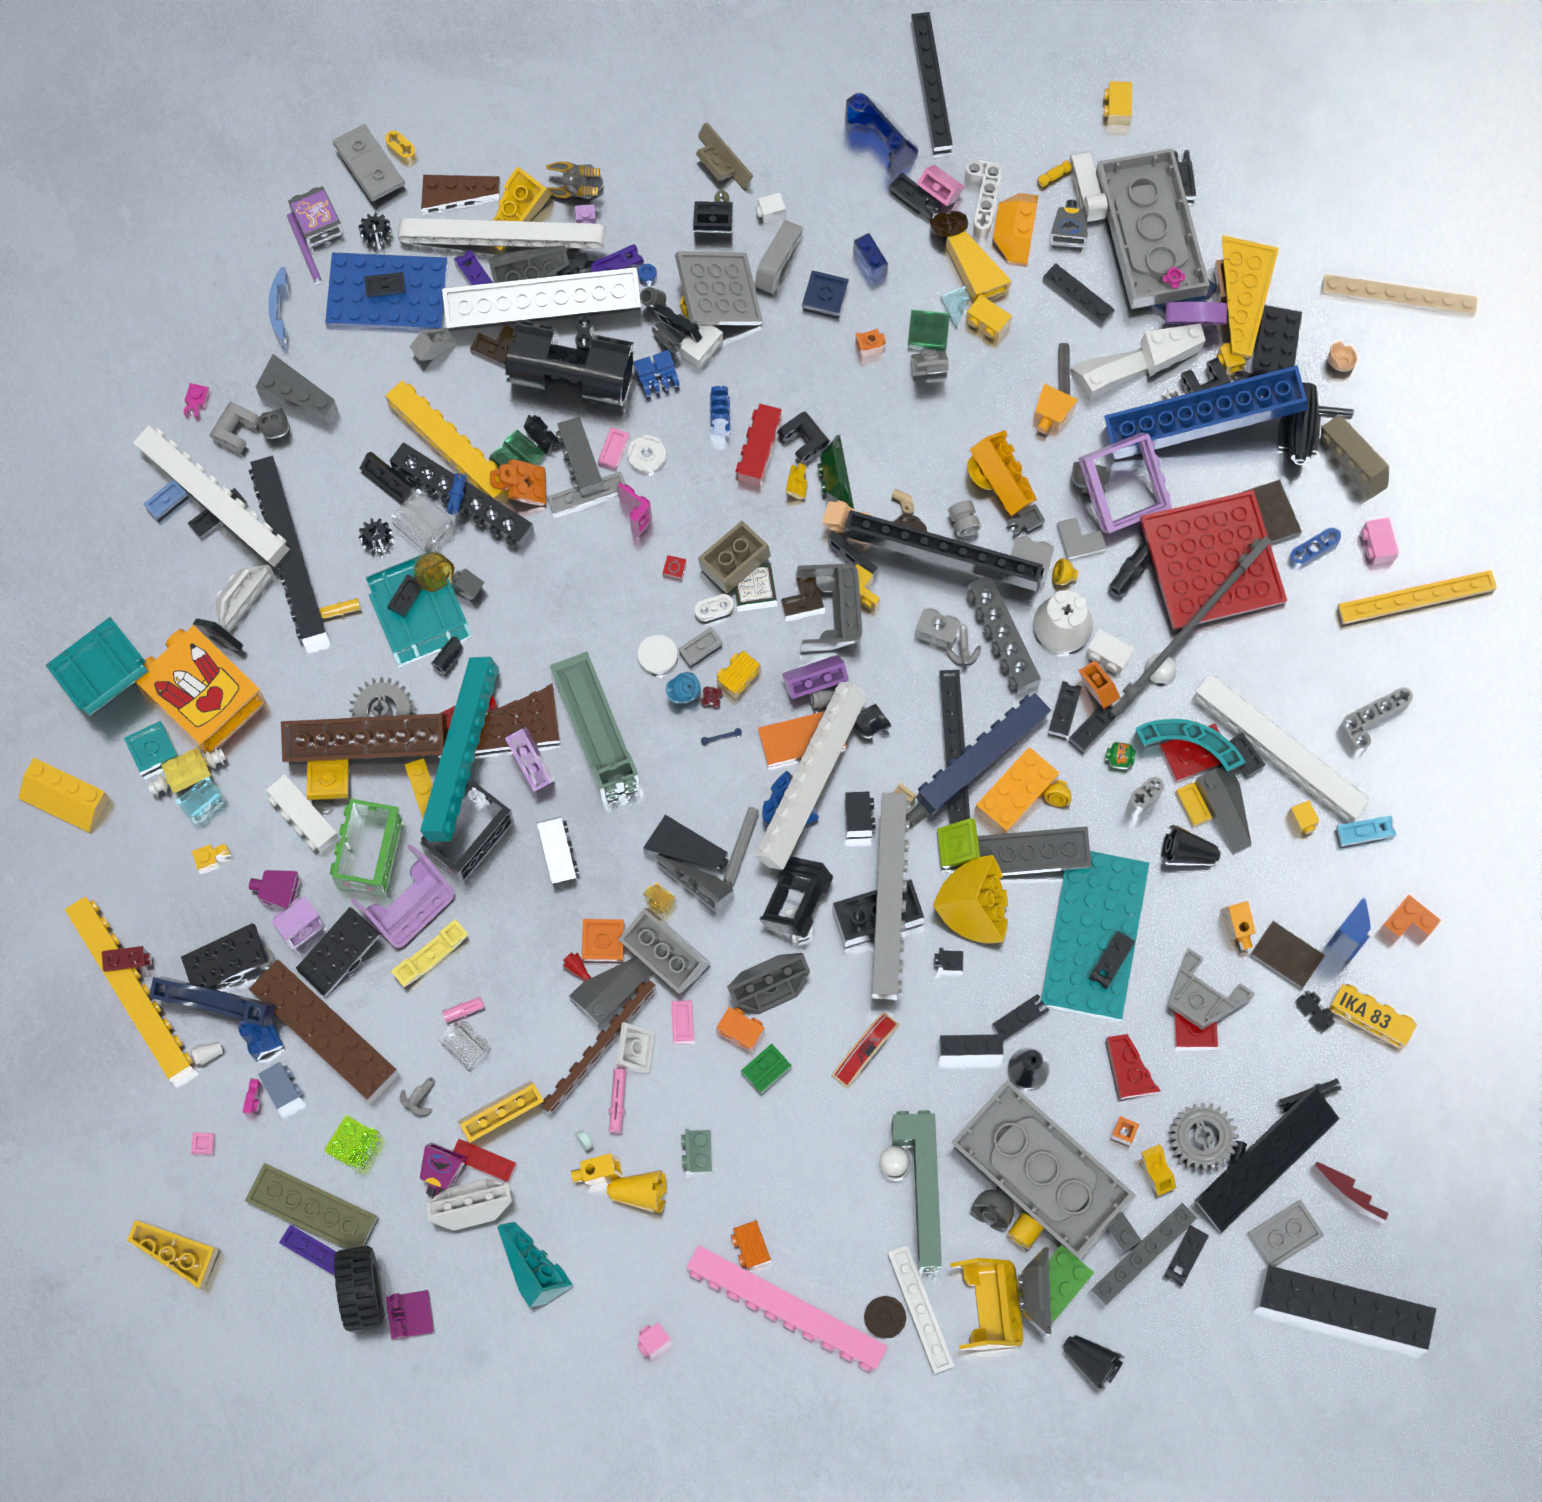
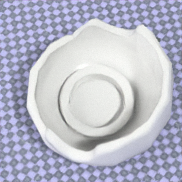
M1155 654L1147 660L1145 671L1160 654ZM1168 657L1149 679L1154 683L1169 684L1175 679L1177 673L1174 660Z

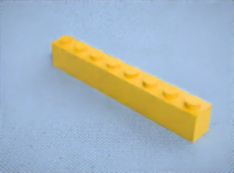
M402 380L385 395L387 404L461 474L465 475L467 480L477 489L498 502L509 494L508 490L495 489L490 485V471L498 469L495 463L491 460L487 461L479 448H473L470 445V440L464 434L460 435L457 432V428L451 422L447 423L439 410H433L430 407L429 401L424 396L420 397L417 395L416 389L410 383L407 385ZM496 476V481L500 482L499 477Z

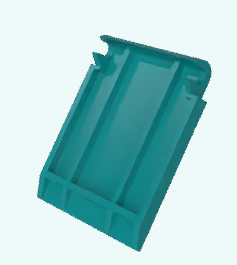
M433 551L365 577L372 592L368 594L398 666L442 649L452 637H458V640L462 641L473 636L453 588L450 587L451 584L443 565L438 566ZM408 574L424 582L425 587L404 618L388 610L387 606Z
M108 617L46 664V667L80 711L84 709L89 716L149 672L143 665L146 662L111 617Z

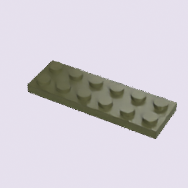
M266 1163L263 1164L245 1199V1202L344 1249L364 1246L378 1218L377 1215Z

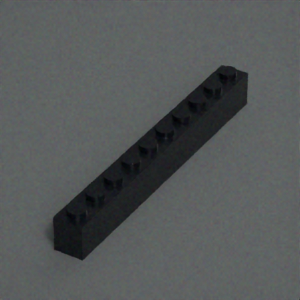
M272 455L250 462L252 469L249 470L251 480L256 481L257 487H254L257 499L261 498L262 504L259 505L262 516L266 515V523L273 529L271 533L274 536L277 534L282 536L287 541L285 545L290 549L276 566L277 569H282L283 575H280V580L283 587L287 586L288 593H285L288 605L292 604L293 611H290L293 623L297 622L299 627L295 629L298 640H302L305 646L328 640L274 457Z
M853 510L849 511L844 527V537L1036 591L1043 564Z

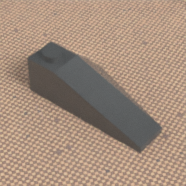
M565 245L491 256L489 257V265L494 283L546 278L568 266L569 260Z
M1225 767L1197 777L1195 784L1232 853L1235 854L1251 846L1252 843L1240 783L1233 771L1227 772Z
M660 855L655 857L657 865L717 913L734 896L733 885L726 879L722 881L714 875Z
M636 956L584 981L569 997L598 1026L654 971Z

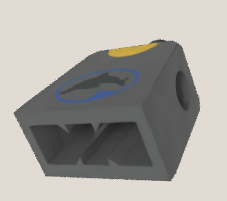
M1067 200L1066 207L1058 208L1049 243L1086 246L1088 238L1086 212L1084 209H1077L1078 202L1076 200Z

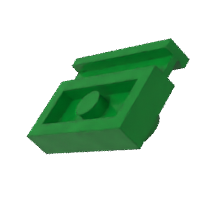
M771 1043L741 1070V1073L762 1094L786 1073L792 1065Z

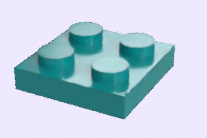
M161 721L124 737L141 775L161 766L170 759L178 757Z

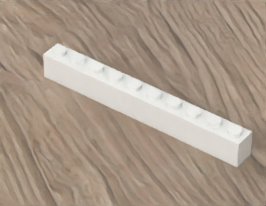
M148 425L133 443L275 567L290 550L285 545L287 541L279 534L274 536L271 533L273 529L266 522H263V524L258 522L257 520L260 517L252 510L247 512L244 509L246 505L238 498L233 500L230 497L233 493L225 486L220 488L217 485L219 481L211 474L207 477L204 474L206 470L200 464L196 463L194 465L190 461L193 458L185 451L180 453L177 450L179 446L171 439L167 442L164 439L166 435L159 428L154 430Z
M1210 674L1196 690L1193 698L1238 734L1243 732L1253 746L1350 823L1354 822L1369 804L1368 796L1363 791L1356 790L1348 779L1341 778L1336 774L1333 767L1322 763L1315 753L1307 751L1299 740L1288 736L1284 728L1273 724L1269 716L1258 712L1251 702L1244 701L1236 690L1229 689L1224 685L1225 683L1221 678Z
M839 682L827 705V709L754 856L769 868L784 869L852 730L857 716L868 697L855 683Z

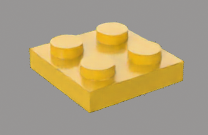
M348 760L307 762V800L348 798Z

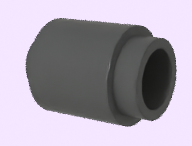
M647 287L640 293V300L645 306L654 308L658 304L661 306L666 304V294L662 290Z

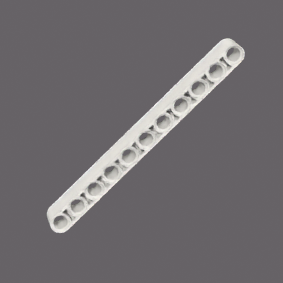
M403 218L400 220L398 240L404 243L555 247L565 245V248L601 249L604 247L605 226L601 224Z

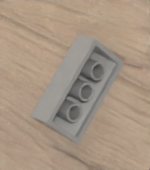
M644 908L618 939L678 994L691 985L711 963L648 908Z

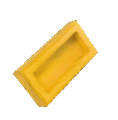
M1195 782L1176 789L1175 793L1193 827L1212 819Z

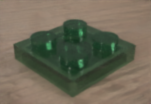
M911 309L908 348L946 352L950 313Z

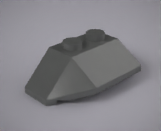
M803 953L777 955L740 972L727 986V989L736 1007L760 1013L797 996L806 977L810 973V969Z
M1044 1247L1023 1269L1022 1275H1018V1287L1022 1288V1297H1019V1310H1023V1316L1045 1337H1050L1052 1333L1049 1247Z

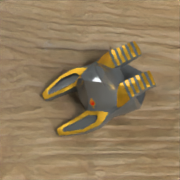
M560 161L546 165L547 170L563 173L561 177L563 187H546L553 192L552 195L555 197L590 199L593 196H598L599 191L603 187L600 168H595L591 164L576 165L571 162Z

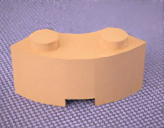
M829 501L822 523L831 531L844 533L849 511L856 510L843 501ZM847 537V539H849V540H852V541H855V542H858V543H862V544H866V545H870L869 543H865V542L858 541V540L851 539V538H848V537Z

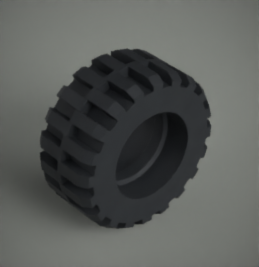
M361 1246L338 1250L334 1254V1278L343 1327L349 1332L380 1327L383 1323V1304L379 1271L373 1248Z

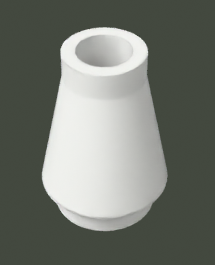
M219 1042L197 1045L190 1050L195 1065L201 1064V1066L216 1056L223 1054Z

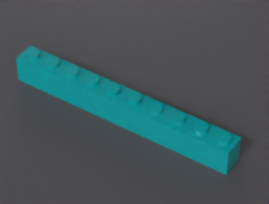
M469 657L420 832L429 842L451 841L452 835L455 832L456 820L460 814L461 802L465 796L466 784L470 778V770L475 760L477 745L480 742L481 730L485 724V716L489 709L491 694L494 692L496 676L499 674V667L491 657Z

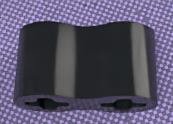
M582 314L576 319L578 334L575 338L576 349L589 351L592 335L594 334V323L590 315Z

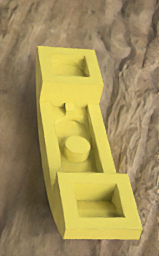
M456 919L443 928L437 937L412 957L406 958L391 970V973L403 987L414 982L436 966L465 940L468 933Z

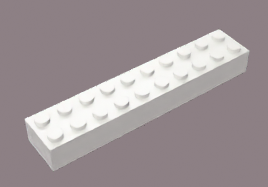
M636 268L442 289L447 329L517 322L519 319L536 320L641 308Z

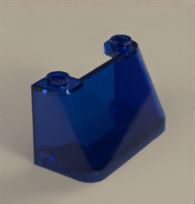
M856 93L846 100L845 123L849 128L852 129L858 125L863 130H866L872 125L886 141V146L890 150V153H888L890 162L887 165V170L892 176L917 158L919 151L917 144L881 104L863 93Z

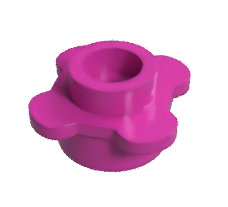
M1171 267L1167 275H1164L1162 279L1163 282L1169 283L1173 289H1177L1180 286L1179 284L1186 279V275L1180 269Z

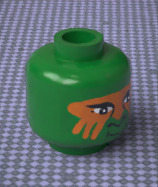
M1114 742L1111 748H1107L1105 760H1109V765L1112 768L1127 770L1130 765H1134L1136 750L1133 749L1131 744Z

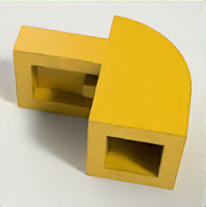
M857 564L855 567L858 570L860 603L865 608H871L875 611L880 605V597L868 590V587L873 582V574Z
M1159 1144L1141 1152L1142 1160L1140 1161L1142 1168L1156 1195L1160 1196L1176 1189L1174 1174L1166 1163L1162 1146Z

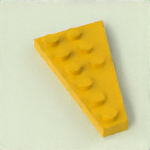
M1222 235L1231 350L1233 355L1251 359L1279 248Z

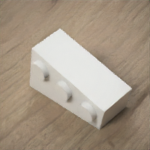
M1201 323L1145 331L1140 344L1150 377L1155 375L1156 372L1167 369L1172 364L1178 361L1181 362L1201 351L1206 341Z

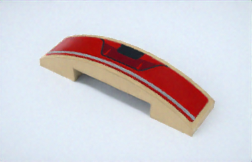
M882 1012L844 1057L831 1076L848 1089L859 1076L862 1069L900 1024L885 1012Z

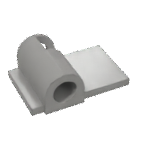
M928 349L921 351V353L910 355L913 376L948 372L949 359L945 351Z

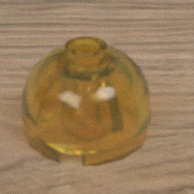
M429 552L417 560L413 572L416 582L424 591L434 592L440 590L448 583L446 580L449 576L452 577L454 575L455 567L450 559L442 553Z

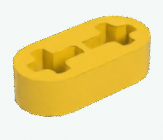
M392 130L385 135L387 147L401 160L410 162L415 159L416 151L414 145L400 132ZM391 138H393V139H396V138H397L398 144H397L395 141H392V142H391L390 139H391ZM402 148H404L406 151H409V150H410L411 153H410V154H408V153H405V154H404V151H403Z

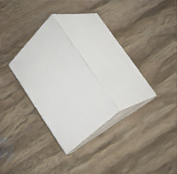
M623 1022L616 1061L617 1069L650 1073L655 1032Z

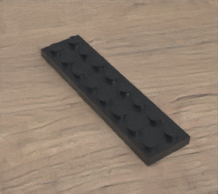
M1312 1087L1194 1201L1215 1228L1222 1233L1340 1119L1320 1091L1316 1087Z

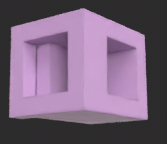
M594 204L575 206L576 223L596 224Z

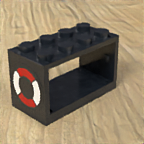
M474 781L470 785L466 784L465 796L462 799L460 814L456 822L476 798L498 814L454 865L441 852L434 849L439 842H429L423 836L420 843L426 856L461 883L464 882L514 822L511 810Z

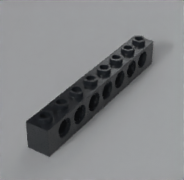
M403 442L390 459L391 467L400 475L406 476L410 483L415 486H422L426 493L431 496L436 495L443 504L448 506L450 499L449 490L452 489L454 473ZM411 464H416V465H417V466H416L415 468H413V469H409V468H408V466L411 465ZM427 474L433 475L430 479H425L424 476ZM465 481L463 490L465 497L461 500L459 514L471 517L475 524L480 527L482 525L485 526L492 535L496 537L501 536L508 545L512 547L517 546L521 549L534 531L533 523ZM443 484L449 485L446 489L440 488ZM474 505H481L480 509H472ZM491 515H497V516H498V517H497L496 519H494V520L488 519V517L491 516ZM507 525L514 526L511 530L504 529Z

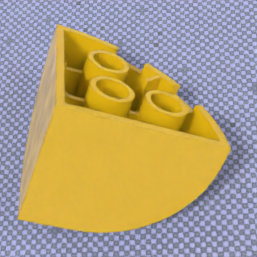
M993 855L979 857L956 869L944 881L933 906L943 921L953 931L967 939L981 943H999L1004 941L1008 925V919L1005 918V907H1008L1007 890H1003L1000 880L1003 875Z

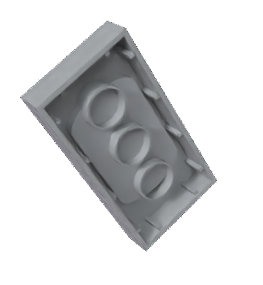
M1173 148L1098 161L1096 176L1100 191L1105 193L1108 208L1106 214L1131 309L1207 295L1210 284ZM1171 267L1180 269L1186 275V279L1179 284L1180 286L1177 289H1173L1169 283L1163 282L1162 279L1164 275H1167Z
M1006 1080L951 1142L1079 1260L1136 1197L1135 1193L1009 1080Z

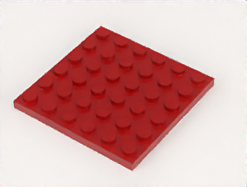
M1254 490L1140 517L1173 630L1183 628L1240 565L1237 561L1244 553L1249 555L1252 551L1250 547L1257 539L1261 541L1265 536L1268 537ZM1270 543L1198 624L1284 604L1288 601Z

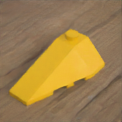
M517 166L506 181L505 191L502 199L499 201V208L493 221L530 222L543 208L553 192ZM506 246L495 247L502 251Z

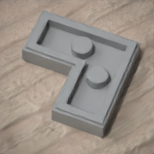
M1077 517L1057 522L1068 560L1106 551L1107 548L1101 531L1082 535Z

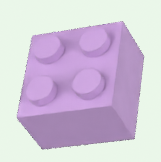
M305 896L302 899L294 900L290 904V908L286 911L278 912L273 917L274 920L271 921L276 931L291 950L325 925Z

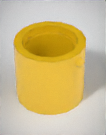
M1021 1213L1007 1235L1018 1245L1029 1250L1044 1228L1029 1215Z

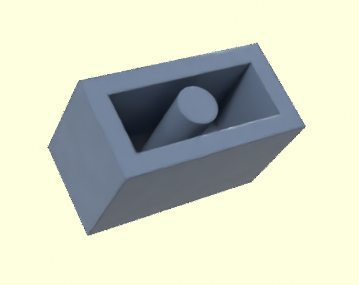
M278 1062L258 1073L279 1113L302 1102L300 1095L303 1093L297 1083L293 1085L290 1079L293 1074L288 1065L283 1066L281 1062Z

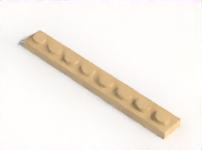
M1325 274L1323 277L1321 295L1475 317L1477 314L1478 296Z

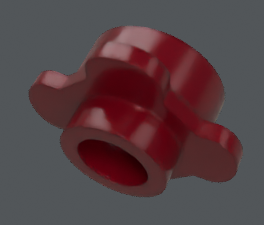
M704 687V696L701 699L702 705L719 707L722 690L720 688Z

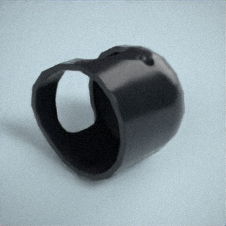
M876 703L860 711L854 723L857 732L866 739L874 737V733L879 730L886 731L891 728V723Z

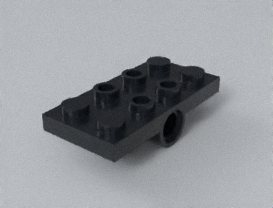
M349 907L299 963L296 969L323 996H327L346 974L352 972L361 963V957L381 935L356 910Z
M253 923L181 956L189 983L208 988H214L222 983L235 982L241 979L244 973L268 962L257 927Z

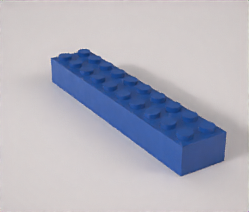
M1298 365L1104 415L1110 444L1138 433H1148L1151 441H1154L1153 449L1155 450L1308 410V403ZM1137 442L1114 451L1113 455L1116 460L1142 452Z

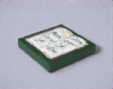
M771 564L760 565L734 587L738 609L777 603Z

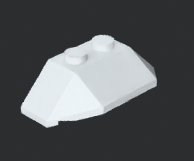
M267 564L239 569L236 574L234 573L230 577L229 584L225 589H221L218 592L215 600L218 622L227 632L230 631L274 574L271 566Z
M483 1179L444 1189L431 1201L426 1202L425 1205L429 1222L454 1231L495 1221L512 1202L508 1183Z

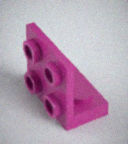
M619 483L617 485L619 500L632 509L629 515L631 533L638 537L652 521L651 503L644 496L640 497L635 494L631 486Z

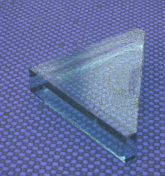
M967 286L943 294L940 297L955 328L958 327L970 298Z

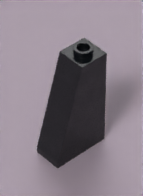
M666 814L643 847L644 854L656 857L660 855L692 868L715 874L720 869L724 870L729 862L727 851Z

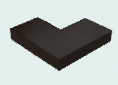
M504 325L497 340L478 333L470 347V351L505 367L509 345L516 338V336H513L514 328Z
M815 577L795 578L799 595L781 599L786 619L824 610L820 590L816 586Z

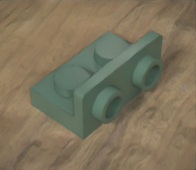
M685 1129V1134L681 1135V1146L686 1147V1155H682V1168H686L687 1174L712 1173L711 1130L690 1131Z

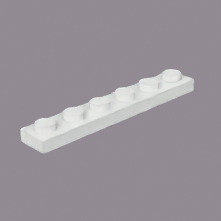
M908 1245L888 1252L889 1259L934 1375L953 1368L952 1358Z

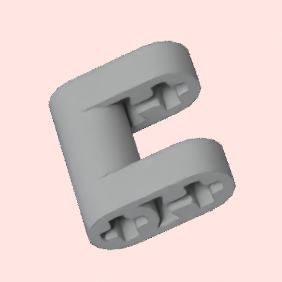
M229 402L209 436L216 442L241 453L247 443L242 438L232 434V431L238 422L252 428H257L259 416L242 406Z
M1151 777L1133 791L1126 806L1128 816L1139 818L1159 801L1164 789V783L1160 778ZM1151 783L1153 785L1158 784V788H1156L1155 786H1151Z

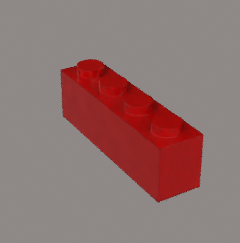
M759 403L757 410L754 409L751 418L754 422L752 427H748L746 434L748 442L747 445L743 444L741 456L743 458L741 462L738 461L735 473H738V481L761 487L782 418V409Z

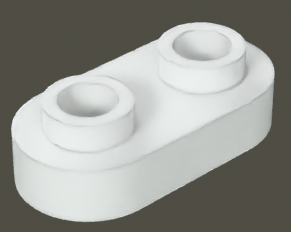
M720 594L701 600L695 605V616L700 621H709L728 615L734 607L733 599L727 594ZM721 604H726L727 607H726V608H721L720 605H721ZM702 610H707L708 613H707V614H702L701 611H702Z

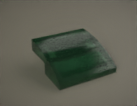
M516 430L504 440L501 447L489 456V460L493 461L498 468L502 464H508V461L512 459L538 465L546 453L519 430Z

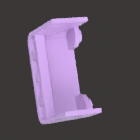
M411 844L408 848L418 859L410 869V876L415 882L390 906L384 909L380 904H372L366 909L354 898L351 900L352 904L364 918L396 948L406 945L454 897V890L426 855Z

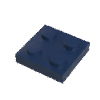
M812 270L802 308L840 316L849 279Z

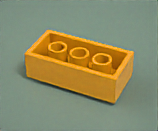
M1028 747L976 804L974 812L1000 834L1010 833L1043 797L1046 789L1058 780L1060 772L1033 749Z

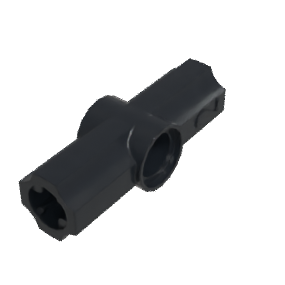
M1143 541L1133 555L1125 560L1119 570L1120 572L1109 584L1108 588L1114 595L1123 597L1133 582H1137L1145 571L1146 565L1152 559L1147 542Z

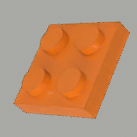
M583 919L582 961L623 962L624 945L618 939L624 933V919Z

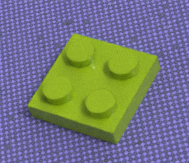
M969 818L937 828L942 868L954 867L980 857L975 819Z

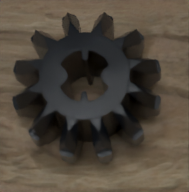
M375 212L374 216L367 214V219H361L362 224L358 227L360 237L367 244L372 241L374 246L377 242L383 245V239L389 240V234L392 232L391 224L383 214L378 217V213Z
M371 518V523L364 522V528H359V533L361 534L359 535V540L363 542L362 546L364 548L369 547V551L372 552L374 548H377V551L380 552L381 546L387 548V542H392V537L390 536L392 529L388 528L389 524L387 522L382 523V519L379 518L374 522V519Z

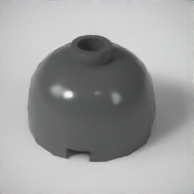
M1073 462V482L1076 486L1082 488L1081 492L1089 494L1081 466L1079 465L1080 463ZM1095 464L1103 489L1109 482L1112 469Z
M991 1189L981 1192L972 1203L971 1212L980 1222L983 1223L985 1219L992 1223L991 1228L1006 1230L1014 1216V1205L1006 1192L1000 1189Z

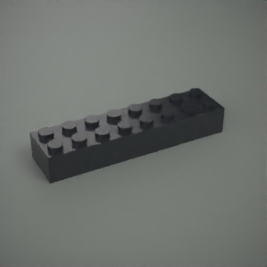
M1270 1265L1264 1268L1256 1306L1258 1311L1420 1353H1425L1429 1350L1437 1309Z

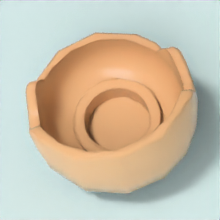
M1342 341L1333 343L1328 353V362L1331 367L1342 372L1352 370L1358 361L1357 353L1352 348V345L1345 346Z

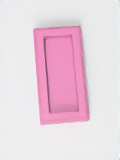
M611 427L597 461L598 464L616 470L630 434Z
M692 1000L671 1001L673 1043L694 1042Z

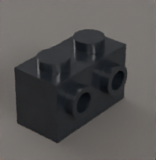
M870 791L845 792L847 837L871 836L872 830L876 829L875 817H871V810H874V798H870Z

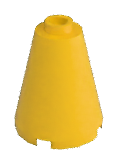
M657 1170L612 1179L611 1183L607 1185V1195L616 1202L655 1213H662L666 1200H662L663 1194H667L666 1175L662 1173L663 1171Z

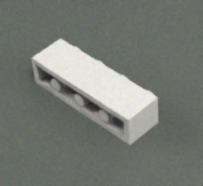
M285 774L266 789L269 795L267 797L268 801L274 807L279 806L282 810L280 812L282 817L287 822L291 820L295 824L293 829L299 836L304 835L308 839L306 843L313 851L317 849L321 854L339 839L337 832Z

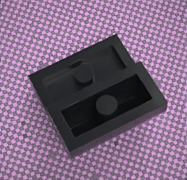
M695 201L693 233L732 234L733 202Z

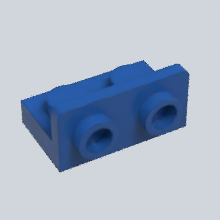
M240 1021L238 1024L239 1034L241 1037H244L248 1052L251 1056L253 1055L255 1061L259 1060L262 1055L282 1048L283 1044L273 1024L259 1026Z

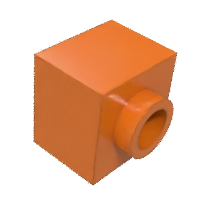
M1120 1116L1111 1138L1131 1146L1139 1124ZM1122 1129L1127 1130L1128 1135L1124 1136L1120 1133V1131Z

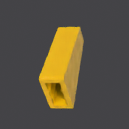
M966 231L947 237L946 248L973 303L980 294L988 299L1009 291L1011 285L1010 278Z

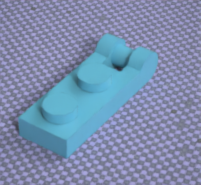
M1392 816L1337 825L1336 830L1341 847L1396 837V831L1392 827ZM1379 825H1384L1385 831H1380Z

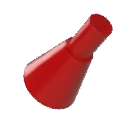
M571 952L563 959L565 963L563 967L579 978L581 977L583 981L592 978L587 973V969L578 952L575 955Z

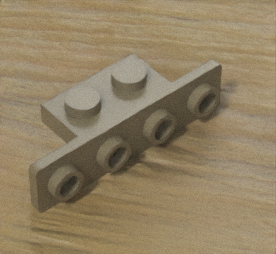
M704 123L698 137L706 146L698 149L697 157L718 181L733 176L743 189L747 188L753 178V174L708 123Z

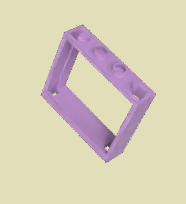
M1138 433L1078 457L1101 532L1112 533L1139 522L1142 515L1172 508L1169 499L1171 495L1165 487L1166 479L1159 468L1160 460L1153 449L1154 441H1151L1148 433ZM1138 442L1157 503L1113 521L1093 460Z

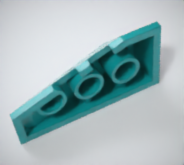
M516 1222L500 1224L497 1227L518 1290L529 1308L544 1305L572 1287L573 1284L564 1270L557 1263L554 1265L546 1257L548 1254L544 1250L540 1251L532 1244L533 1239Z

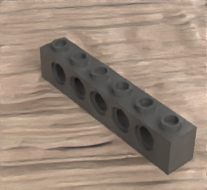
M983 577L969 583L968 591H966L967 597L970 602H974L976 616L979 620L982 619L984 623V633L987 637L990 636L993 642L991 643L992 649L1001 659L1000 666L1004 672L1007 671L1010 677L1008 678L1010 687L1019 694L1040 685L1041 677L994 580ZM986 597L990 599L991 602L983 603L981 601V598ZM996 615L999 619L994 621L989 616ZM1004 632L1007 634V637L1001 638L997 633ZM1012 649L1016 654L1008 655L1006 650ZM1021 667L1024 669V672L1018 673L1014 668Z
M1182 1202L1088 1293L1104 1308L1180 1236L1197 1217Z

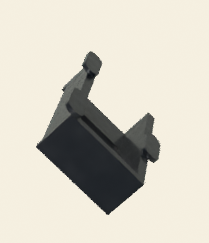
M789 857L762 917L760 916V921L766 929L801 936L802 938L808 936L814 922L811 915L821 893L824 894L828 891L833 880V875L828 871L824 863ZM794 877L810 880L807 889L805 887L791 886ZM789 889L797 890L801 893L805 892L794 918L777 915L783 906Z

